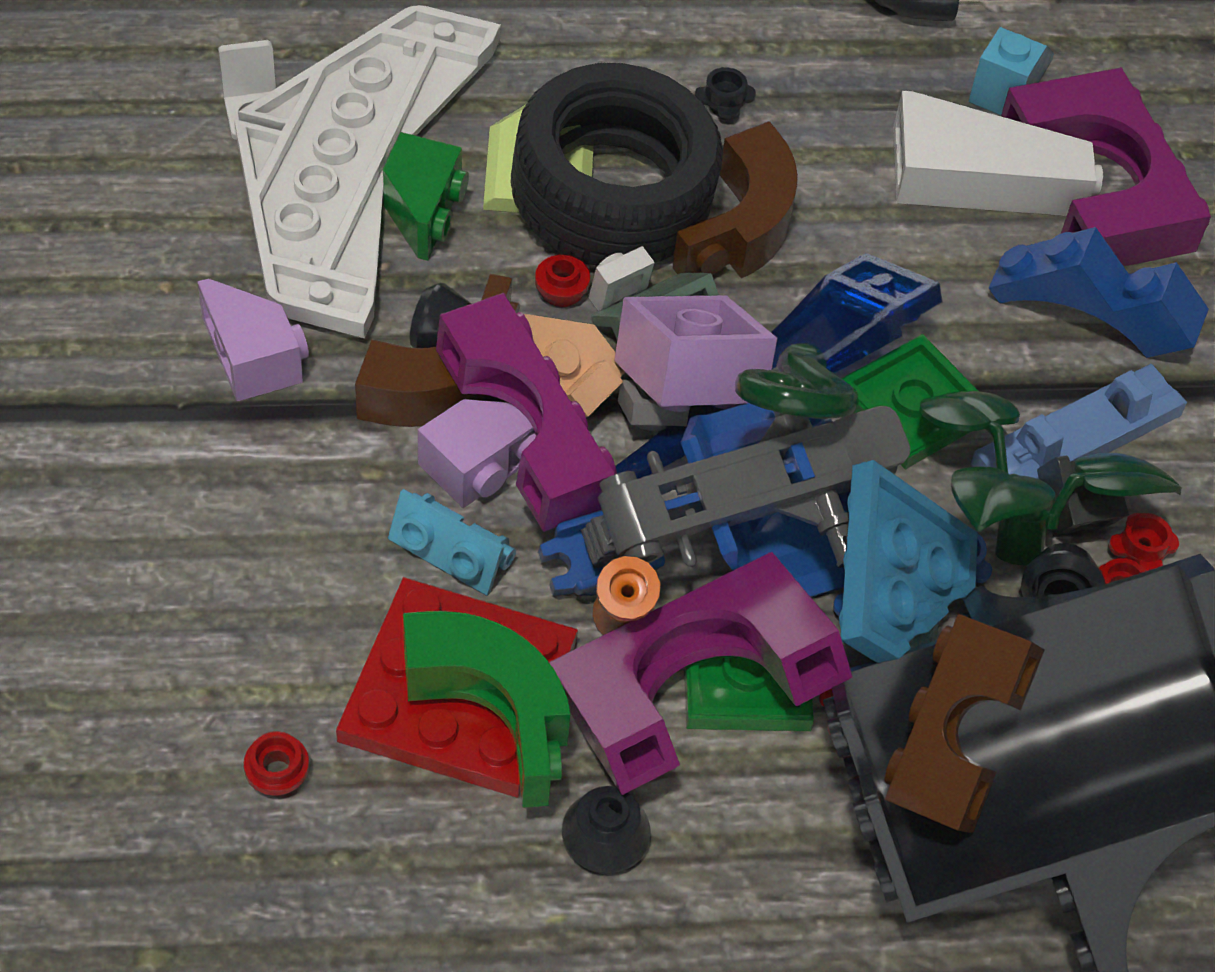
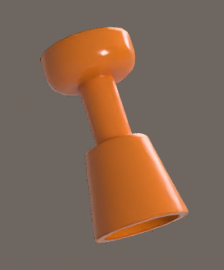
M623 556L612 560L603 567L597 579V598L593 604V619L597 629L605 635L631 621L644 618L653 611L660 596V581L657 572L648 562L638 557Z

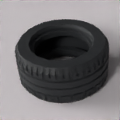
M595 63L575 67L546 82L534 92V95L530 97L522 110L516 134L511 170L512 197L521 217L545 243L563 255L573 256L585 264L598 266L605 258L612 254L622 253L624 255L643 246L653 261L657 263L674 255L678 231L708 219L722 167L723 145L721 135L705 106L689 89L669 76L645 67L625 63ZM581 125V127H576L568 131L567 133L559 136L560 131L566 127ZM601 144L627 148L651 159L665 172L667 178L658 183L635 187L604 183L578 171L564 155L581 145L594 146Z

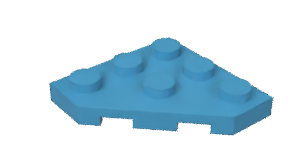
M871 460L852 465L851 493L848 496L847 503L849 511L847 550L843 558L845 569L843 607L840 612L839 623L842 642L875 662L881 663L900 659L911 648L909 641L917 634L930 631L949 613L947 606L952 601L966 597L975 588L978 532L882 465Z

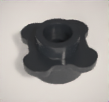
M721 67L714 69L708 74L706 86L698 87L695 90V96L703 105H708L720 117L732 119L738 116L739 109L745 103H751L755 100L756 91L751 85H748L747 79L742 72L734 68Z

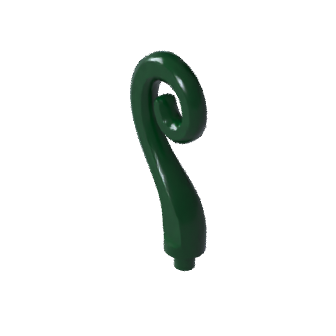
M799 342L788 346L780 354L776 367L780 370L783 365H789L792 374L774 370L748 369L739 373L735 381V392L742 400L760 408L787 415L817 419L841 418L853 414L859 404L857 390L826 369V360L823 353L817 346L810 343Z

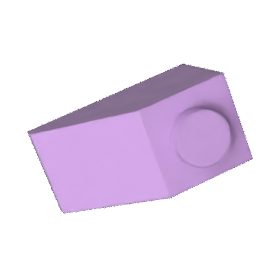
M211 279L198 281L202 319L236 401L303 383L301 359L309 357L307 342L299 324L290 325L281 304Z

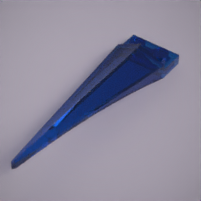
M864 253L825 275L771 332L777 337L772 369L776 368L780 354L788 346L800 342L817 346L825 357L826 369L835 374L902 337L901 326L918 320L921 314L942 303L940 283L871 254ZM693 405L689 409L687 425L690 418L694 416L708 415L726 409L713 405ZM667 426L665 430L660 431L635 452L615 465L617 474L634 471L637 479L651 475L652 471L647 460V455L651 451L659 454L663 468L684 457L685 453L681 440L687 426Z

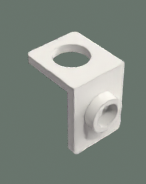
M269 40L222 45L218 49L223 97L231 137L235 140L237 138L234 119L239 120L238 111L276 88L273 48Z

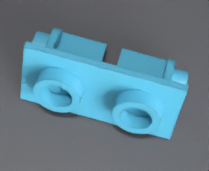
M405 489L400 491L388 539L488 596L491 592L498 567L506 570L516 555V549L509 546V538L504 535L497 536L476 523H473L471 526L463 523V516L435 501V497L429 493L420 496L417 493L412 494Z

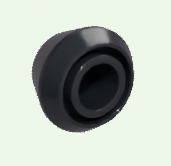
M438 283L427 287L420 296L413 314L409 335L410 345L413 348L436 347L440 314L471 303L445 283Z
M1059 543L1047 547L1029 563L1022 576L1021 590L1023 597L1056 595L1104 585L1105 579L1101 570L1086 550L1074 544Z
M614 786L597 787L581 796L569 807L562 823V840L567 852L578 864L594 872L615 873L632 867L643 857L650 842L651 829L645 811L631 794L627 792L622 795L618 788Z

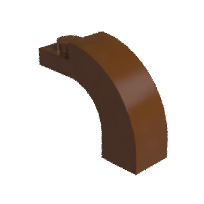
M770 121L724 138L722 167L719 176L740 203L728 212L677 232L673 269L677 274H714L730 264L742 279L763 267L781 248L789 230L797 189V168L788 144Z
M490 273L481 300L504 293L515 312H519L520 304L511 301L512 278ZM371 340L355 383L357 419L398 427H422L463 399L490 401L494 398L484 394H462L436 351V347L410 348Z

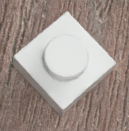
M643 246L624 255L622 253L612 254L596 267L589 299L598 311L622 301L624 297H630L647 289L655 262Z

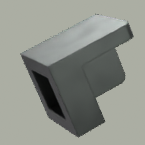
M1067 455L1055 457L1037 469L1039 479L1047 483L1054 490L1055 500L1069 475L1077 473L1074 469L1075 461H1070ZM1085 486L1076 488L1060 515L1058 529H1051L1053 536L1108 527L1129 516L1125 496H1104L1087 490Z

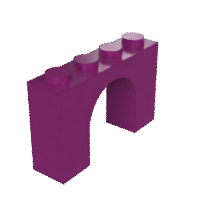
M1122 67L1009 88L1001 117L1092 142L1094 153L1105 156L1119 164L1128 172L1135 183V186L1125 190L1072 200L1061 233H1075L1096 227L1123 266L1197 251L1210 222L1209 207L1206 201L1199 197L1187 177L1183 163L1175 157L1164 139L1162 128L1152 119L1142 102L1139 90L1132 86Z
M773 552L651 611L644 618L631 621L549 662L563 685L573 719L622 795L680 766L665 722L652 701L661 685L685 666L716 656H740L754 660L768 670L795 706L853 678L839 630Z

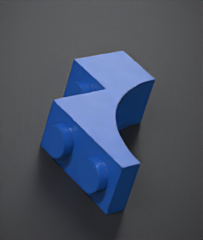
M1096 227L1075 233L1064 232L1053 239L1027 246L1023 244L1014 246L1005 251L1001 257L999 266L989 286V290L999 303L1022 300L1052 302L1093 315L1130 339L1146 358L1194 348L1209 310L1177 262L1155 268L1145 267L1129 274Z

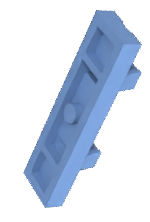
M1152 364L1135 372L1130 370L1116 377L1111 384L1046 416L1041 414L1027 421L1022 428L1006 435L1005 445L1008 474L1039 479L1037 469L1055 457L1067 455L1070 461H1076L1077 458L1090 454L1109 453L1180 417L1187 401L1168 385L1162 374ZM994 442L974 452L970 464L972 467L996 468Z

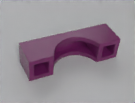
M504 293L440 314L436 351L461 393L490 395L512 404L527 417L535 431V439L521 453L516 486L543 532L557 527L561 522L601 510L598 496L602 491L599 484L604 479L617 474L614 460L605 447H598L590 434L587 419L580 404L577 401H570L561 387L559 373L553 360L549 356L543 357L533 341L530 324L525 315L521 312H515Z

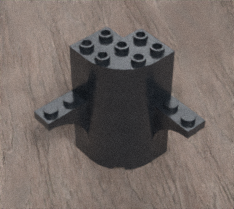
M1201 553L1108 584L1074 592L1038 597H1010L992 593L983 585L974 588L966 597L962 598L966 612L960 615L1029 640L1045 649L1021 711L1000 702L987 701L973 706L961 720L958 735L963 752L973 762L997 772L973 833L958 831L885 800L890 787L884 781L887 766L892 755L899 747L905 749L914 724L909 722L911 705L921 687L929 688L938 663L933 661V652L937 640L910 648L900 659L881 663L871 661L852 667L850 670L853 678L832 687L833 696L823 699V703L829 719L827 724L839 758L843 757L848 773V784L854 800V811L865 842L870 844L875 860V871L887 903L899 899L907 923L1051 878L1063 914L1075 911L1082 930L1070 934L1082 972L1094 970L1096 972H1128L1126 956L1128 928L1135 903L1143 887L1160 864L1177 848L1191 838L1215 827V569Z

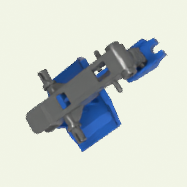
M783 365L780 370L778 367L772 369L792 374L789 365ZM750 403L708 415H697L690 418L681 440L688 464L664 471L659 454L655 451L649 452L647 460L652 475L637 479L634 471H626L601 481L599 486L602 493L598 496V501L602 510L559 523L555 530V538L541 544L538 554L541 563L552 559H560L568 566L566 574L551 579L549 586L553 596L572 593L580 596L597 595V579L603 567L612 560L623 556L638 557L648 562L656 571L663 567L666 562L662 548L677 542L684 563L689 567H693L697 560L689 536L712 527L722 557L732 571L773 552L808 595L813 598L844 588L845 569L843 558L847 550L849 522L847 503L848 496L851 493L852 465L874 460L895 474L897 467L903 464L909 457L910 445L897 413L887 406L874 407L832 421V419L787 415L760 408ZM694 481L697 492L667 501L663 500L662 495L672 490H676L677 495L687 493L686 484Z

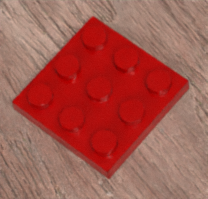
M403 577L336 728L337 742L518 798L520 794V781L515 742L509 728L495 712L479 703L458 698L408 701L403 613L450 611L476 615L495 621L524 637L539 650L548 662L574 650L577 643L578 629Z

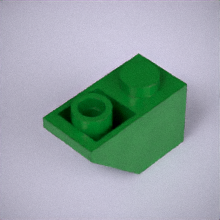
M400 132L383 168L384 208L417 258L428 261L437 240L444 242L448 236L452 221L451 208L454 202L461 203L463 201L468 186L469 173L462 170V147Z

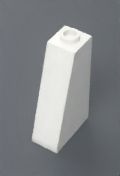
M902 91L893 127L897 203L1067 216L1072 200L1100 194L1103 169L1101 165L1095 164L1092 142L913 91Z

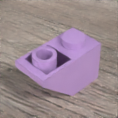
M463 399L418 429V465L462 508H465L481 496L488 497L501 488L508 477L518 471L521 453L535 439L536 434L527 417L510 403Z

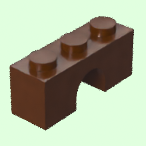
M957 614L953 627L945 626L937 639L933 652V661L938 663L929 688L921 687L911 705L909 722L914 724L905 749L899 747L892 755L887 766L884 781L890 787L885 800L958 831L973 833L997 772L973 762L963 752L958 735L961 720L973 706L987 701L1000 702L1021 711L1045 649L1029 640Z

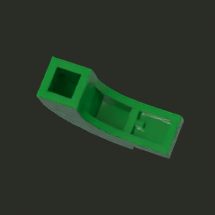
M450 611L403 613L408 701L458 698L479 703L495 712L505 722L515 742L522 808L549 806L551 781L562 779L560 746H568L571 713L563 685L548 660L524 637L495 621L480 616Z

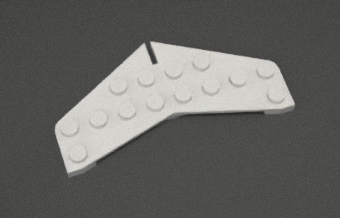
M410 6L238 111L239 120L234 119L235 132L266 298L281 304L287 318L361 338L366 337L374 319L383 206V168L400 132L417 136L490 60L500 41L501 24L428 6Z

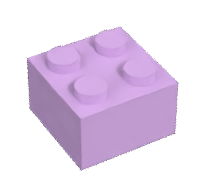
M727 295L624 297L614 361L659 407L665 410L684 412L688 411L693 405H713L721 409H729L748 403L742 400L735 392V381L739 373L748 369L772 370L777 337Z

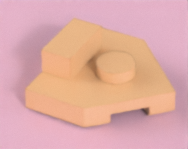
M524 314L530 324L533 341L542 356H549L556 365L561 387L570 401H577L580 404L585 416L588 417L623 383L620 377L625 371L614 361L616 352L593 324Z

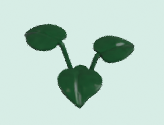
M980 391L951 392L922 399L920 402L919 410L922 416L939 427L956 431H979L986 429L992 435L996 468L979 466L959 469L952 474L951 490L958 506L978 532L999 522L995 555L1005 562L1016 565H1029L1044 550L1047 529H1058L1060 515L1073 491L1078 487L1085 486L1087 490L1093 493L1108 496H1136L1173 492L1181 494L1182 487L1171 476L1145 460L1120 453H1097L1076 459L1074 469L1077 473L1069 475L1055 500L1054 490L1042 480L1029 476L1008 474L1005 436L1001 425L1018 423L1020 413L1014 404L1000 396Z

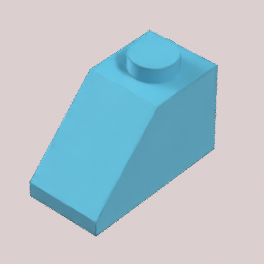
M999 27L980 57L968 102L1001 115L1009 88L1038 83L1051 63L1054 52L1044 44Z

